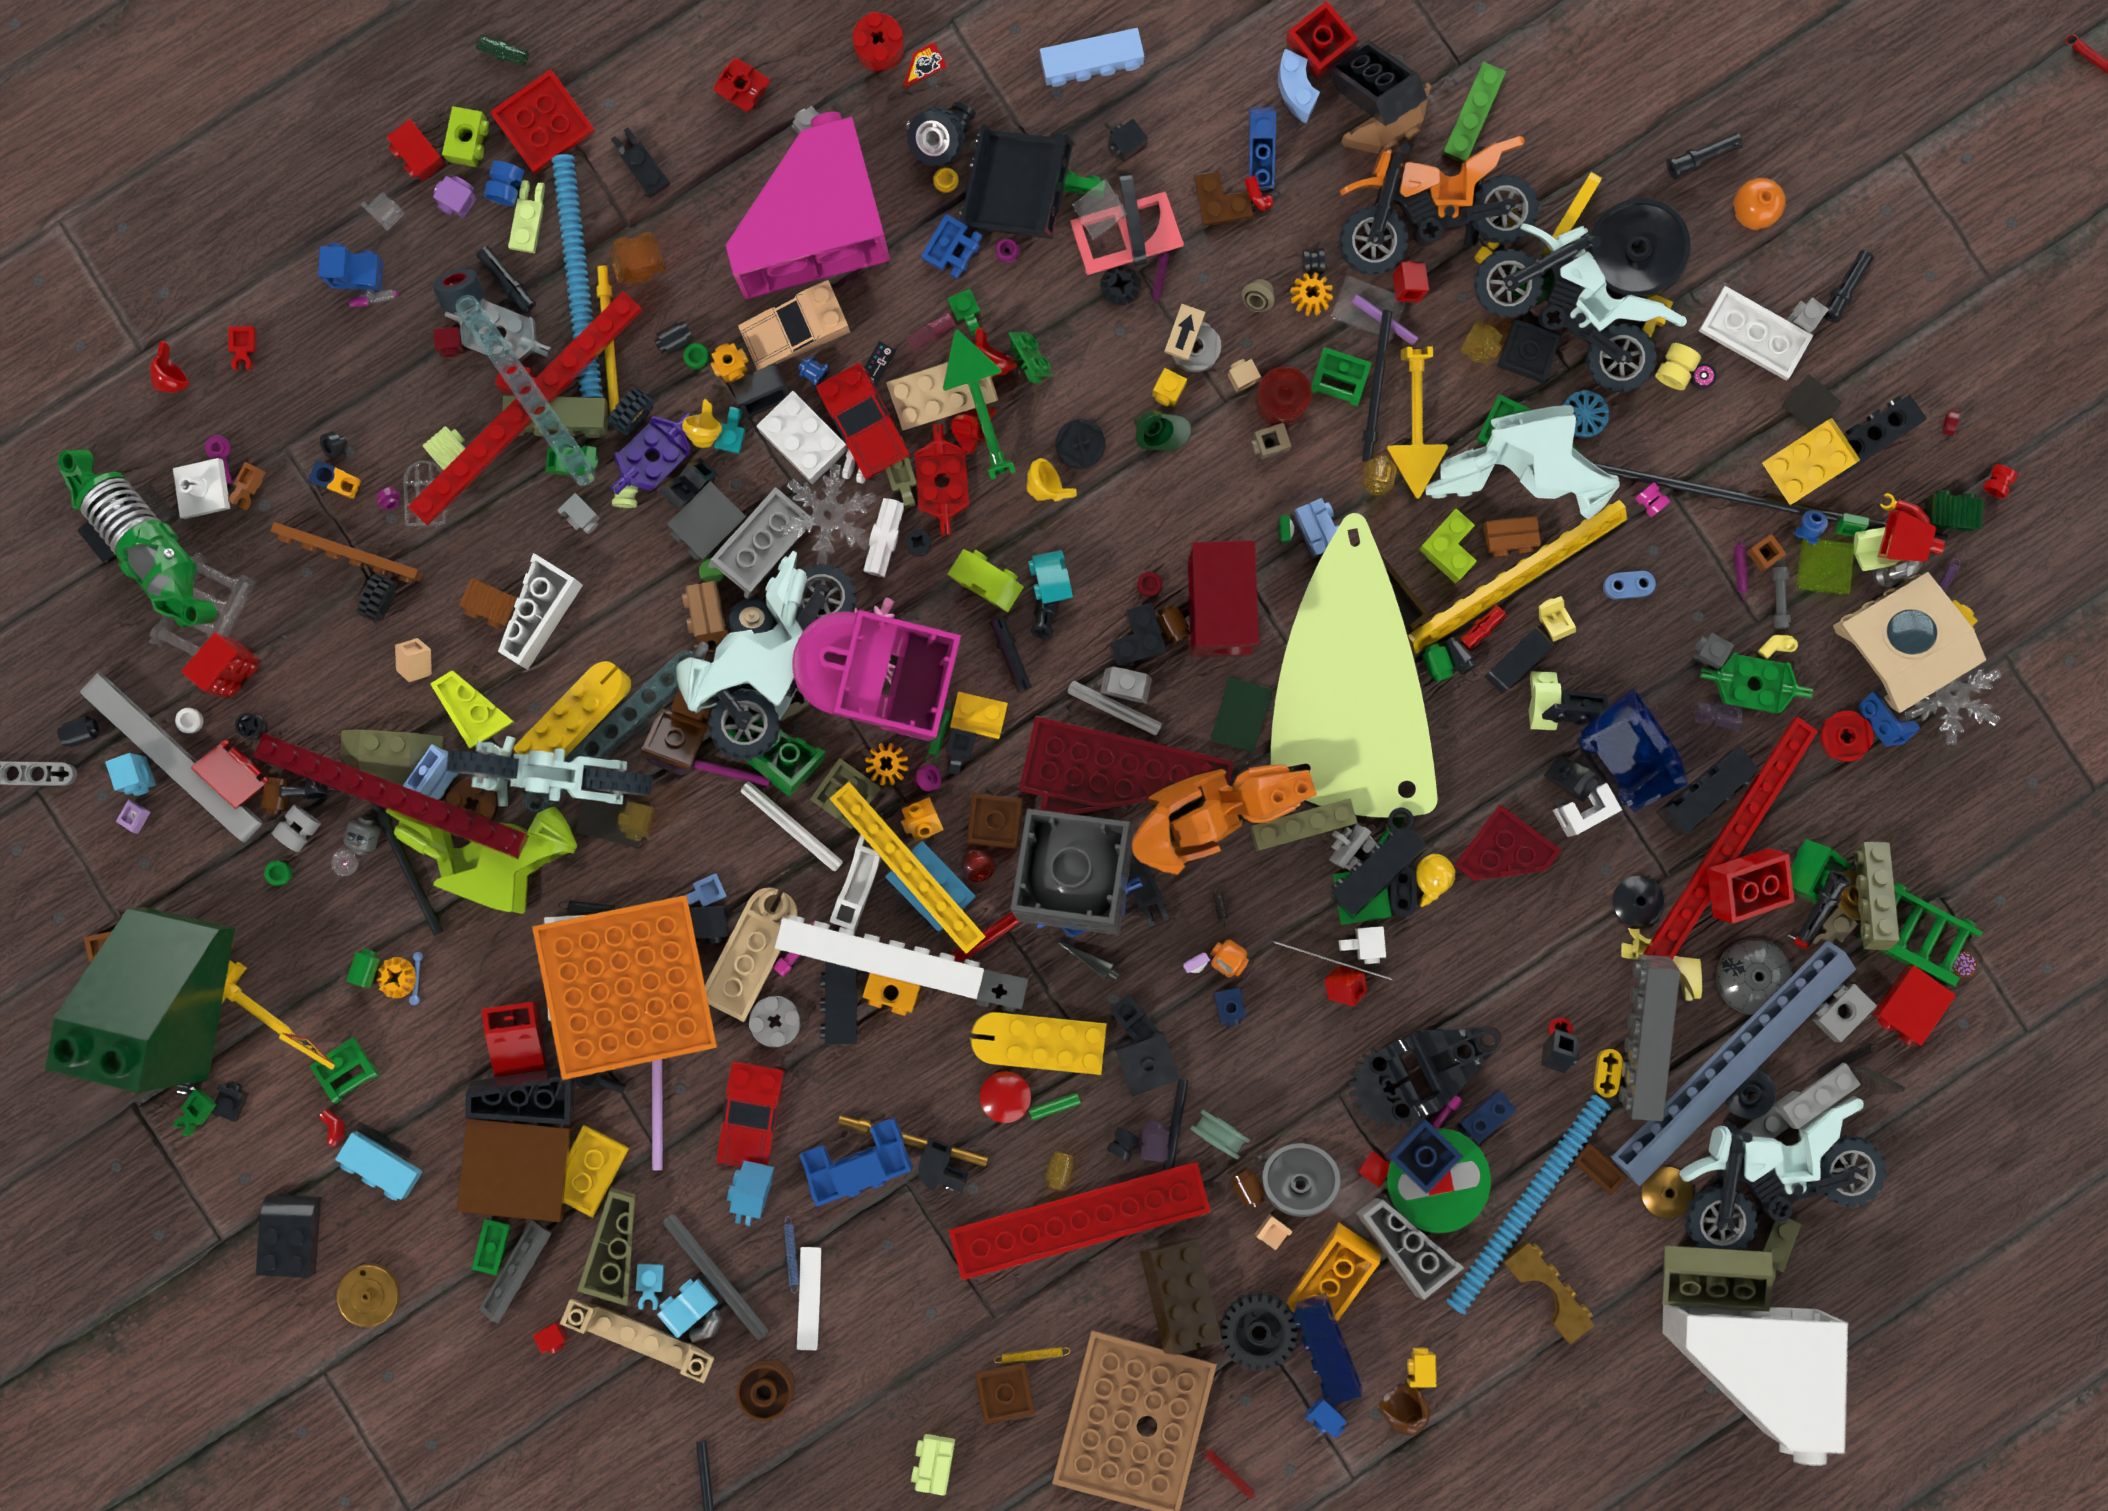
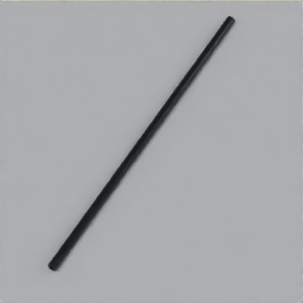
M1592 462L1608 474L1642 483L1652 484L1655 482L1657 486L1804 515L1810 510H1817L1823 513L1828 521L1838 522L1844 514L1796 503L1790 505L1786 501ZM1869 519L1867 529L1886 527L1887 522ZM1935 532L1934 538L1944 540L1946 544L1948 535Z

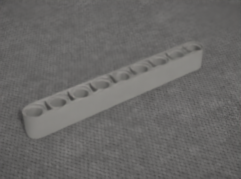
M97 672L81 689L80 693L235 837L246 843L262 826L263 822L248 807L242 804L235 810L191 769V766L197 760L107 677Z

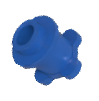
M813 355L810 358L805 357L798 369L801 371L799 376H805L813 382V387L816 388L830 372V365H822L815 360L816 357Z
M1817 510L1807 511L1802 517L1801 526L1796 528L1795 535L1808 540L1810 544H1817L1819 535L1824 533L1828 524L1826 516Z

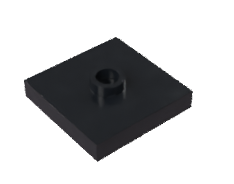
M1514 318L1496 367L1544 384L1562 335Z
M1163 1031L1115 1048L1132 1097L1180 1080Z

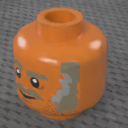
M1230 939L1226 940L1223 944L1217 942L1210 953L1213 956L1211 961L1212 967L1228 978L1234 975L1238 977L1249 962V959L1246 958V949Z

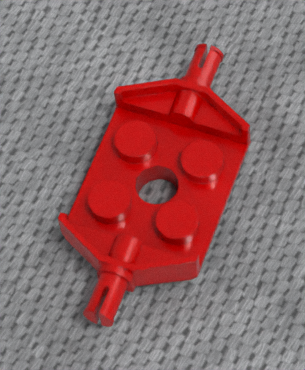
M937 424L932 425L933 442L914 453L918 509L921 512L938 518L941 529L940 535L945 536L946 526L948 536L951 535V518L969 507L966 455L961 447L945 441L943 424H938L939 434ZM939 475H946L949 478L950 482L947 487L939 488L936 486L935 480Z

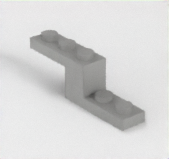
M1842 1063L1804 1091L1790 1092L1774 1103L1768 1113L1762 1117L1750 1120L1740 1129L1743 1132L1751 1133L1753 1137L1775 1138L1789 1127L1799 1129L1861 1084L1847 1064Z

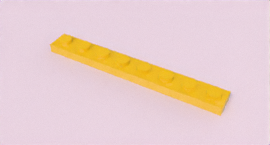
M850 782L846 783L829 798L966 954L986 937Z

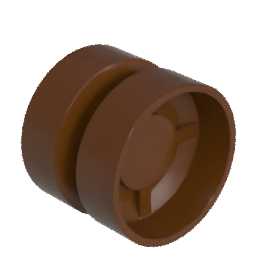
M763 1359L753 1363L741 1377L737 1386L736 1396L741 1410L748 1417L758 1421H770L779 1417L787 1409L795 1393L793 1373L784 1363L775 1359Z

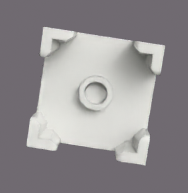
M1607 783L1601 786L1598 785L1588 796L1593 807L1579 813L1573 802L1561 805L1553 810L1567 837L1578 835L1622 810Z

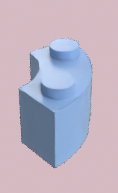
M1285 49L1278 72V86L1284 104L1296 118L1307 123L1320 92L1313 88L1307 79L1306 65L1308 59Z

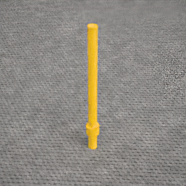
M607 266L597 267L599 286L596 288L597 297L600 298L601 312L611 303L610 297H612V286L609 285ZM614 340L604 349L610 415L617 403L619 404Z

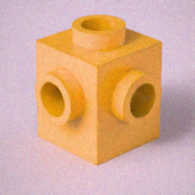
M728 343L723 344L715 349V353L711 354L714 362L710 364L716 376L722 375L726 383L742 378L748 372L745 363L749 361L743 349L737 350L734 343L731 345ZM732 358V362H731V363H729V364L724 363L725 361H727V360H729V359Z
M930 797L901 809L905 817L904 820H901L903 828L907 835L912 833L915 842L944 830Z

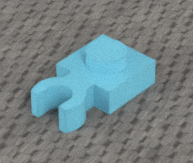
M637 1265L636 1291H643V1296L638 1302L639 1309H644L646 1299H650L653 1302V1310L659 1307V1299L655 1292L663 1291L664 1265Z

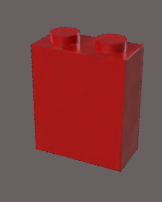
M1906 965L1871 1015L1878 1019L1876 1023L1887 1031L1892 1029L1899 1034L1897 1038L1908 1046L1912 1044L1922 1046L1957 995L1915 965Z

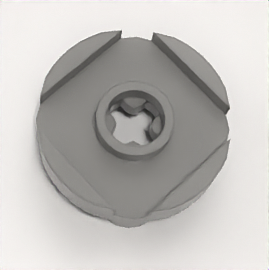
M1202 322L1196 341H1198L1199 345L1203 346V349H1200L1198 353H1193L1192 350L1188 361L1172 355L1179 368H1183L1188 372H1203L1212 368L1219 358L1221 352L1220 337L1205 322Z
M769 996L760 1000L750 1013L749 1028L755 1039L765 1046H783L790 1043L799 1033L801 1027L800 1014L797 1006L788 998ZM779 1015L781 1017L779 1021L782 1025L771 1028L769 1026L771 1023L768 1020L769 1017Z

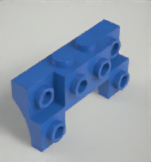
M895 1117L870 1127L876 1146L832 1162L824 1144L800 1153L799 1157L803 1164L810 1193L816 1207L847 1195L849 1198L855 1197L863 1192L862 1189L870 1186L872 1189L879 1188L886 1184V1180L912 1170L913 1165L903 1144L904 1138Z

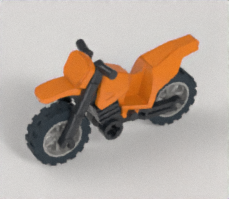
M1518 136L1497 144L1496 142L1466 160L1462 164L1461 172L1453 177L1444 175L1437 167L1413 162L1401 163L1403 156L1411 150L1410 145L1407 143L1402 144L1392 153L1390 148L1382 149L1373 169L1372 178L1354 182L1339 191L1341 196L1360 189H1379L1374 206L1358 210L1344 223L1339 235V249L1342 252L1343 260L1349 264L1348 266L1351 269H1355L1360 274L1376 276L1393 269L1403 259L1408 246V233L1404 228V222L1400 221L1395 212H1391L1393 209L1392 203H1396L1401 207L1409 227L1414 226V241L1422 247L1429 246L1441 237L1443 230L1461 228L1472 224L1474 229L1478 230L1482 238L1488 239L1491 243L1508 244L1523 238L1528 232L1520 229L1522 223L1535 226V221L1539 216V200L1536 199L1537 194L1534 189H1531L1530 184L1526 180L1519 179V176L1501 174L1485 181L1475 193L1474 186L1477 181L1496 167L1501 154L1520 148L1525 142L1524 138ZM1499 191L1510 192L1507 199L1502 200ZM1494 194L1498 202L1490 204L1487 203L1489 198ZM1513 195L1519 198V204L1512 200ZM1522 207L1521 218L1512 213L1513 209ZM1507 215L1517 224L1507 228ZM1502 218V228L1492 223V221ZM1361 226H1364L1367 232L1366 237L1356 235ZM1385 228L1388 229L1390 235L1384 236ZM1423 230L1432 231V235L1430 237L1428 234L1424 235ZM1355 239L1363 241V247L1359 251L1356 248ZM1392 239L1390 250L1382 245L1385 240ZM1367 248L1371 249V259L1361 255ZM1376 248H1379L1386 255L1376 259Z

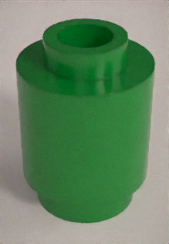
M1439 643L1424 649L1426 653L1421 656L1430 678L1433 677L1435 683L1454 676L1452 671L1454 667L1445 646L1440 647Z

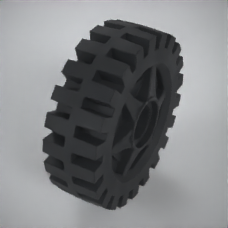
M1252 1291L1247 1292L1246 1295H1240L1235 1301H1232L1224 1313L1221 1323L1222 1343L1231 1359L1235 1363L1238 1362L1243 1368L1248 1367L1251 1371H1256V1369L1261 1371H1267L1269 1368L1271 1370L1275 1369L1277 1365H1282L1286 1362V1359L1291 1356L1296 1346L1298 1328L1295 1315L1290 1306L1279 1296H1274L1273 1293H1263V1291H1257L1256 1293ZM1255 1326H1263L1266 1329V1333L1263 1336H1256L1253 1334L1252 1329Z

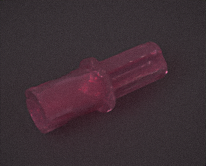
M947 312L931 323L926 322V326L907 336V342L912 349H917L932 339L937 340V336L955 327L956 324Z

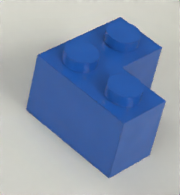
M329 243L328 246H320L318 277L332 289L382 291L383 260L373 251L364 250L360 251V254H352L343 244Z

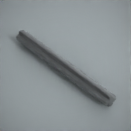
M675 1214L669 1215L663 1221L664 1226L757 1340H761L767 1335L768 1329Z

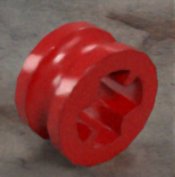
M1565 1018L1553 1019L1548 1025L1549 1035L1551 1036L1556 1030L1555 1025L1557 1023L1561 1025V1022L1565 1024L1564 1030L1566 1033L1572 1035L1573 1026L1571 1022Z

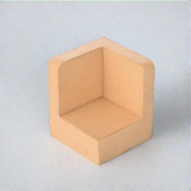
M416 638L395 645L396 670L408 682L432 674L431 649L420 639Z
M1269 1213L1256 1231L1255 1236L1277 1250L1287 1235L1290 1236L1293 1231Z

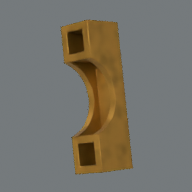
M1524 1240L1503 1257V1263L1521 1283L1534 1280L1541 1281L1549 1286L1555 1299V1309L1550 1322L1565 1341L1571 1345L1594 1326V1323L1590 1320L1593 1315L1584 1304L1579 1306L1574 1300V1297L1577 1295L1567 1283L1563 1286L1559 1281L1560 1273L1551 1263L1547 1265L1541 1257L1544 1253L1535 1242L1530 1244Z

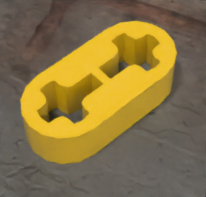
M1614 1049L1602 1050L1598 1054L1596 1062L1594 1090L1599 1096L1605 1098L1615 1096L1620 1085L1622 1056ZM1609 1053H1612V1058L1616 1059V1063L1611 1064L1610 1071L1607 1072L1608 1064L1603 1062V1059L1608 1057ZM1608 1074V1082L1613 1084V1087L1608 1089L1607 1093H1604V1089L1600 1088V1084L1605 1083L1606 1075Z

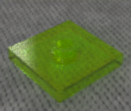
M1802 539L1797 589L1850 594L1854 544L1819 540L1817 544H1810L1808 540Z

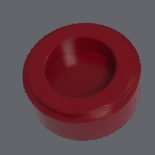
M1947 411L1942 428L1944 435L1953 436L1955 434L1959 420V411Z
M1148 571L1139 576L1137 590L1142 596L1152 598L1160 593L1162 580L1158 574Z

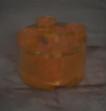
M652 232L642 233L638 235V238L630 240L627 237H622L613 242L614 247L610 249L609 256L619 284H621L622 280H625L626 285L643 283L654 279L652 274L659 271L660 275L666 271L658 240L653 237Z

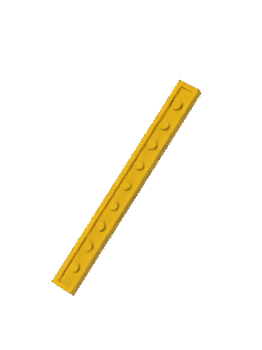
M1620 500L1606 505L1601 512L1589 520L1586 518L1573 530L1564 532L1556 541L1542 546L1531 557L1522 559L1509 571L1500 573L1492 582L1478 587L1467 598L1458 600L1445 612L1436 614L1431 621L1423 626L1414 628L1407 635L1413 652L1418 654L1626 521V506Z

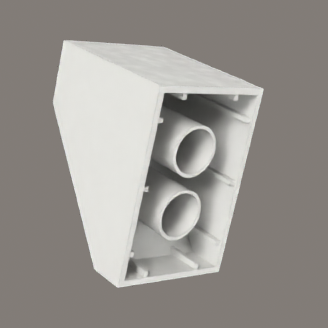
M1663 1305V1334L1761 1431L1779 1442L1780 1452L1794 1455V1462L1808 1465H1825L1827 1453H1845L1848 1323L1818 1309L1770 1307V1312Z

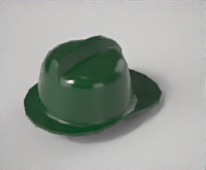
M1150 410L1134 420L1136 442L1142 449L1175 450L1183 446L1191 435L1189 421L1179 415L1164 414L1161 411Z

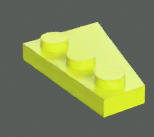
M454 671L448 672L431 683L432 688L470 749L477 746V741L484 742L515 723Z

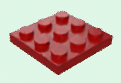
M551 69L490 111L492 117L534 174L552 163L554 156L566 153L596 132Z

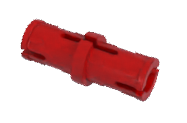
M1495 605L1481 620L1477 619L1474 622L1475 625L1459 640L1471 651L1485 636L1488 637L1492 634L1491 631L1507 617L1506 613L1498 605Z

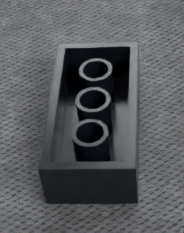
M1370 40L1328 66L1337 91L1384 126L1396 122L1399 117L1417 108L1420 103L1428 99L1419 74Z

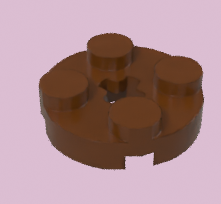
M472 779L460 781L452 787L446 796V803L492 821L495 818L498 808L496 792L472 787ZM469 798L478 800L477 810L473 811L466 808Z

